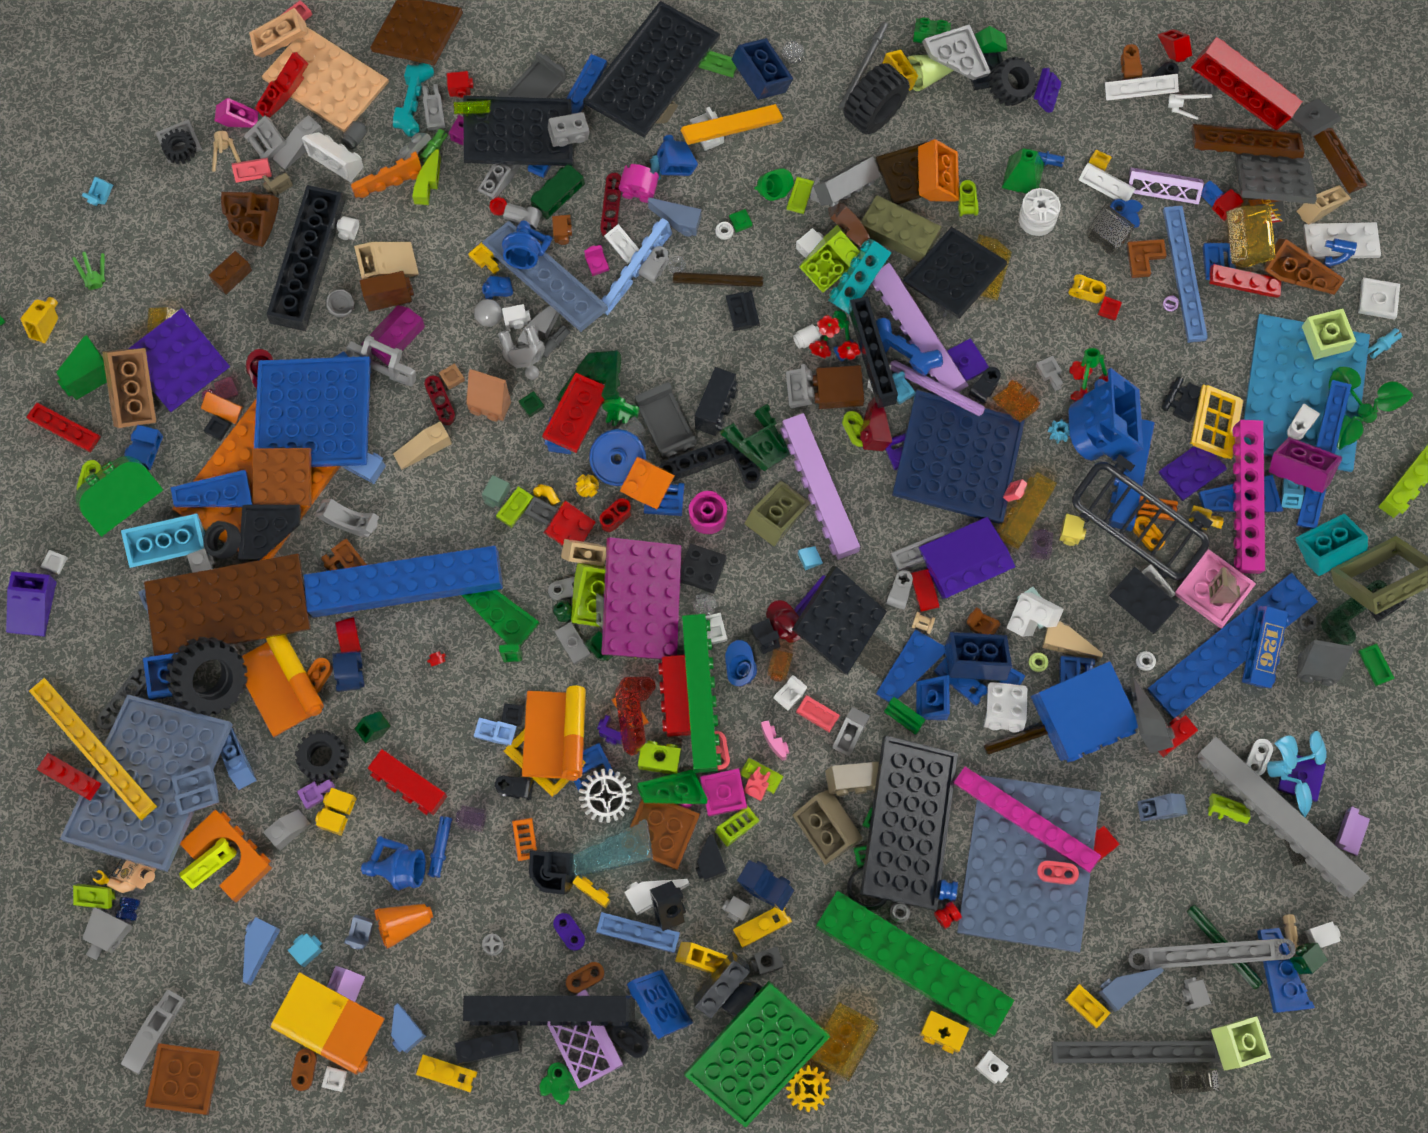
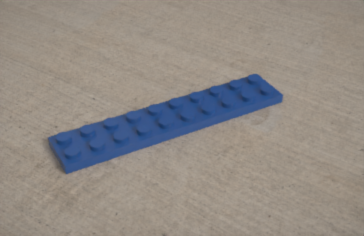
M1292 573L1289 574L1147 689L1148 692L1172 719L1176 718L1246 661L1258 607L1268 606L1288 612L1287 628L1318 601Z

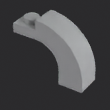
M322 499L314 515L334 527L361 537H369L376 529L379 516L374 513H359L342 506L332 499Z

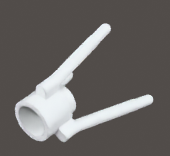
M1170 93L1168 108H1172V112L1198 120L1197 116L1183 111L1179 107H1183L1184 99L1211 98L1212 94L1181 95Z

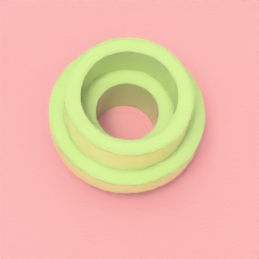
M1034 653L1029 658V666L1035 672H1042L1048 666V658L1042 653ZM1035 660H1041L1042 665H1036Z

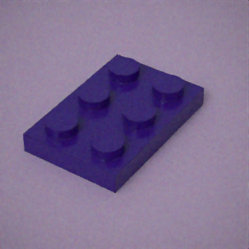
M1194 446L1158 473L1180 500L1184 501L1225 472L1227 468L1215 454Z

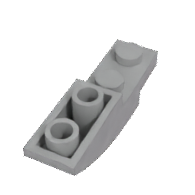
M493 164L479 186L478 192L494 199L510 183L521 165Z
M167 989L157 1006H154L141 1026L121 1065L138 1075L156 1050L158 1043L162 1041V1036L186 1002L184 998Z

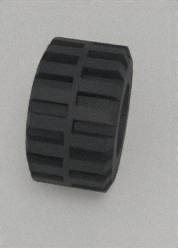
M1010 57L992 69V74L989 75L991 81L988 82V86H991L990 93L994 94L993 98L995 100L999 99L998 103H1005V106H1015L1030 98L1037 88L1035 86L1038 85L1036 78L1038 76L1037 73H1034L1035 68L1030 66L1031 63L1029 61L1025 62V59L1022 57L1019 59L1018 57ZM1008 74L1016 78L1018 89L1010 85Z
M316 730V734L308 733L309 737H303L301 739L303 743H298L297 748L299 750L295 751V756L297 757L295 761L299 766V770L313 782L323 783L329 779L332 781V778L338 779V774L345 772L344 766H348L347 758H349V754L346 751V746L340 738L329 731L324 730V732H321V730ZM318 748H331L332 757L327 764L323 766H314L312 764V755Z

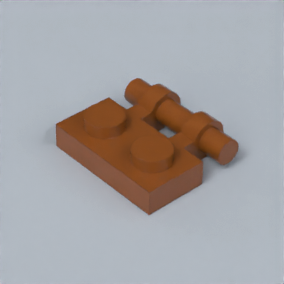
M344 539L331 549L335 555L331 559L327 554L321 557L327 571L338 570L336 564L339 562L344 566V569L367 565L347 539Z

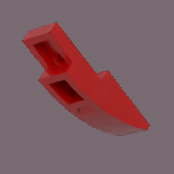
M292 52L277 79L269 83L255 106V109L263 117L267 116L270 118L289 100L303 81L304 77L302 74L309 64L297 52Z

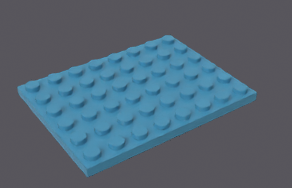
M1264 314L1258 315L1243 420L1263 421L1265 456L1273 457V453L1288 438L1287 430L1303 404L1316 410L1320 415L1299 441L1314 447L1316 446L1329 393V379L1336 368L1350 367L1359 373L1361 384L1353 389V391L1362 402L1370 334L1352 331L1356 343L1350 351L1314 360L1302 329L1304 322ZM1351 393L1349 394L1344 414L1350 418L1359 416L1358 408L1360 407ZM1244 437L1245 443L1251 445L1250 439ZM1357 441L1345 446L1341 450L1336 447L1335 455L1342 457L1338 470L1348 472L1354 470Z

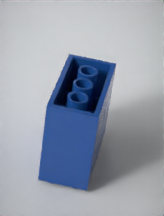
M1110 661L1030 696L1060 761L1066 760L1067 763L1083 757V752L1085 755L1101 749V744L1102 747L1119 741L1117 737L1122 739L1136 733L1135 729L1138 728L1136 715Z

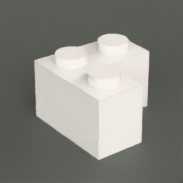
M1031 592L1021 593L1007 629L1022 637L1033 636L1038 623L1045 627H1057L1064 609Z

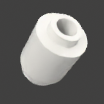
M811 324L797 331L793 335L796 346L800 349L802 347H809L810 343L820 341L822 335L819 333V327Z

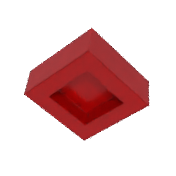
M1104 296L1098 315L1115 321L1122 302Z

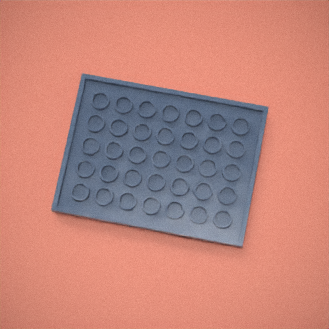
M127 695L104 746L157 807L143 820H140L98 770L93 767L90 777L100 782L101 786L91 801L80 795L60 840L168 872L194 812L179 816L174 798L176 792L172 778L207 765H212L214 769L233 724L229 721Z
M981 775L982 778L1094 850L1101 792ZM977 800L960 911L962 919L959 920L957 933L1080 953L1091 873L1074 864L1079 871V878L1074 884L1065 885L1042 881L1038 876L1037 869L1043 861L1074 863ZM1046 869L1044 874L1049 876L1052 874V871ZM1069 871L1065 873V877L1070 878L1073 875Z

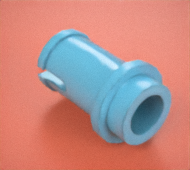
M657 155L650 159V172L653 174L655 172L658 173V180H660L659 162Z

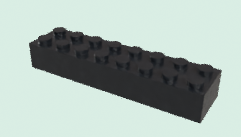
M310 185L306 186L266 314L270 324L306 331L336 234L337 222L341 217L345 204L342 192Z
M463 996V1021H470V1026L488 1025V1021H490V1026L508 1025V1021H510V1026L528 1025V1021H530V1026L548 1025V1021H550V1026L568 1025V1021H571V1026L588 1025V1022H591V1026H608V1022H612V1026H629V1021H635V999L632 996Z

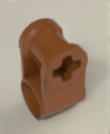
M1134 44L1126 45L1120 59L1121 73L1124 74L1122 79L1142 78L1139 49Z

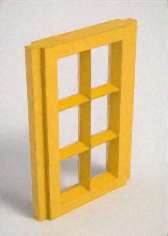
M1203 384L1201 386L1190 444L1223 458L1232 459L1233 446L1235 444L1233 427L1240 421L1243 400L1240 397ZM1210 395L1220 398L1218 410L1208 407ZM1223 400L1232 403L1230 415L1221 412ZM1207 411L1216 414L1214 427L1205 424ZM1220 416L1229 419L1227 432L1217 429ZM1204 428L1213 431L1211 444L1202 441ZM1216 433L1226 436L1224 449L1214 445Z
M525 729L504 750V753L521 769L523 754L516 748L524 741ZM531 777L552 797L570 781L560 778L554 784L549 778Z

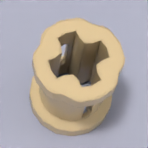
M917 612L912 628H919L930 634L935 618H928Z

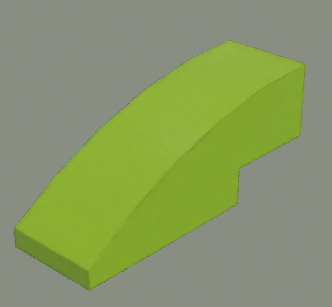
M435 149L428 157L417 176L412 195L414 204L429 205L431 189H438L441 166L439 149Z

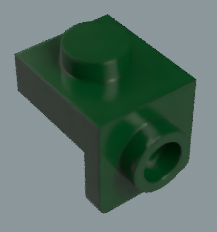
M598 630L583 643L599 661H608L613 657L612 655H602V633Z

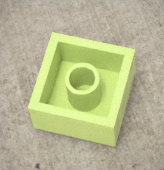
M1344 309L1308 317L1302 325L1314 360L1350 351L1356 343Z
M1257 1016L1211 1029L1224 1071L1241 1068L1271 1058Z

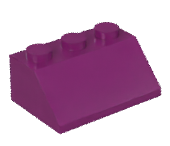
M397 305L369 336L374 337V340L391 348H398L403 351L425 328L423 319L411 309ZM372 347L371 353L389 366L391 355Z
M1288 437L1273 453L1269 472L1277 477L1288 479L1295 484L1323 493L1330 485L1342 461V457Z

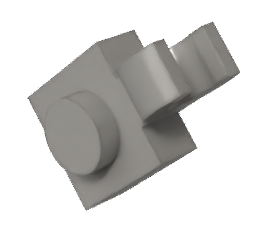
M1054 356L1037 362L1036 368L1043 380L1050 379L1055 391L1061 389L1063 382L1058 375L1061 374L1062 370Z

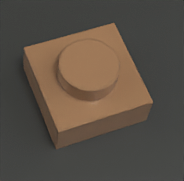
M455 364L439 372L440 377L449 390L465 381Z

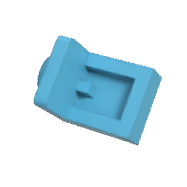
M94 177L89 192L83 193L82 196L87 198V202L92 205H105L113 184L99 177Z
M903 371L892 374L898 392L897 402L901 404L914 396L915 391L904 378L905 373Z

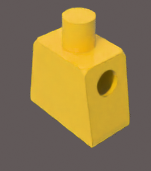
M48 297L45 302L38 299L35 300L20 320L29 338L46 343L58 320L55 307L58 304L56 299Z

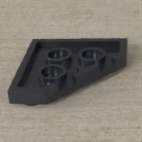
M242 505L241 542L238 560L259 561L300 526L301 506Z

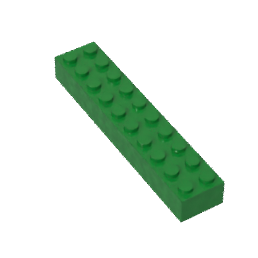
M839 891L836 892L816 925L817 930L991 1038L995 1036L1015 1001Z

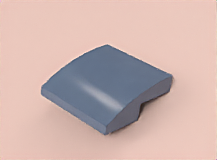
M207 765L172 778L176 792L174 798L179 816L219 803L218 789L212 765Z

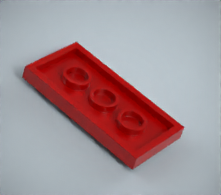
M575 373L542 435L543 439L577 453L603 404L604 398L601 394L605 385Z

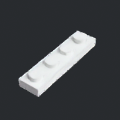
M1178 74L1105 82L1106 101L1179 92Z

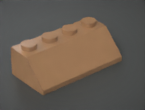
M120 349L102 352L114 427L122 428L156 423L146 349Z

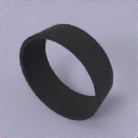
M864 867L860 868L848 880V896L866 909L876 910L882 907L887 900H882L874 905H866L859 902L852 893V880L859 871L864 869Z

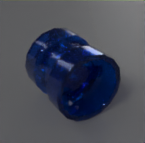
M120 897L119 904L121 909L117 911L116 918L136 921L137 913L135 911L140 906L141 901Z

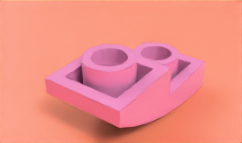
M769 720L761 722L764 737L770 748L782 761L786 760V754H789L787 743H783L782 737L773 738L776 737L774 725L770 726Z

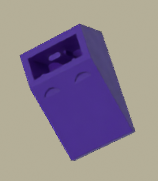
M11 571L7 589V633L45 637L57 583L50 575Z

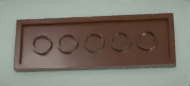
M1200 124L1192 125L1194 149L1201 151L1215 150L1217 152L1227 151L1236 154L1249 153L1256 156H1282L1291 159L1304 157L1305 151L1300 133Z

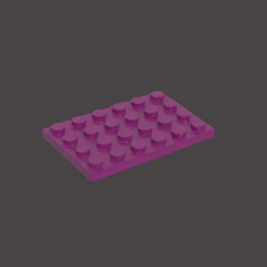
M607 538L602 655L662 660V657L677 656L681 545Z

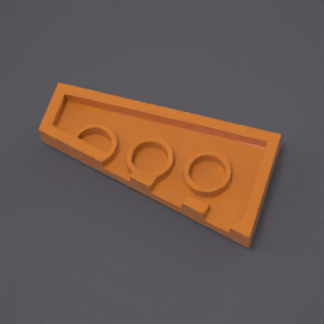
M417 152L411 153V157L405 161L403 158L397 160V165L391 168L384 167L380 169L375 176L370 174L352 183L351 187L355 198H364L371 192H381L388 186H398L405 180L417 179L421 170Z

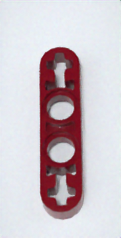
M611 173L606 178L600 226L603 237L607 234L608 222L611 223V230L618 225L622 193L619 190L621 176L618 173ZM613 179L617 180V182L615 183V189H612L611 181H613ZM610 195L617 196V200L613 202L607 198ZM614 211L616 214L614 217L609 218L606 216V213Z

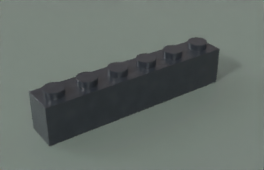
M866 296L850 300L849 314L877 407L895 405L898 392L869 298Z

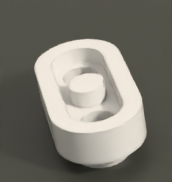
M1259 739L1250 749L1245 763L1250 768L1252 764H1255L1258 769L1254 772L1259 776L1265 772L1273 752L1272 744L1266 739ZM1263 747L1265 752L1260 753L1258 748Z

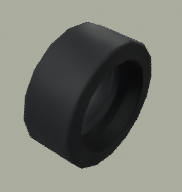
M225 521L214 522L205 532L204 548L211 556L220 559L230 558L240 547L241 533L231 523ZM226 530V543L224 547L218 550V538Z

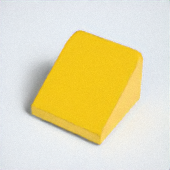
M1095 150L1089 163L1105 171L1112 157Z

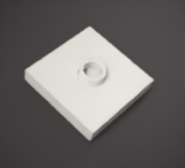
M1363 278L1361 281L1358 313L1395 320L1398 311L1400 284Z

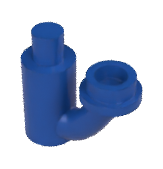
M1336 238L1333 241L1326 240L1325 247L1331 248V251L1343 253V255L1332 259V256L1325 257L1323 264L1330 268L1347 261L1355 254L1357 242Z

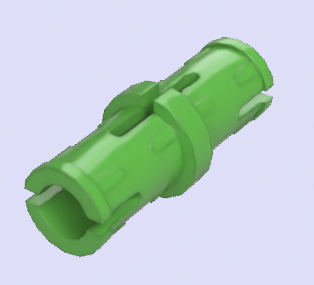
M438 129L432 140L427 143V147L419 156L420 159H423V162H426L435 149H441L440 146L448 137L447 133L443 135L444 130Z

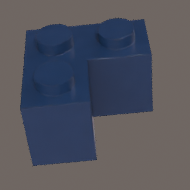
M749 860L737 882L750 895L783 911L795 891L789 885L791 882L782 876L779 878L775 877L774 873L768 870V866L760 861L754 863Z

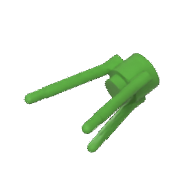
M86 252L82 253L88 271L86 275L77 259L73 257L72 259L84 280L85 287H88L90 290L101 288L103 286L102 283L106 282L104 278V253H101L100 274L97 271L91 270Z

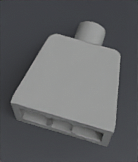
M94 907L83 935V940L91 943L86 955L97 960L102 950L113 953L133 926Z

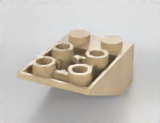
M369 242L354 246L362 280L404 271L405 277L419 275L411 242Z

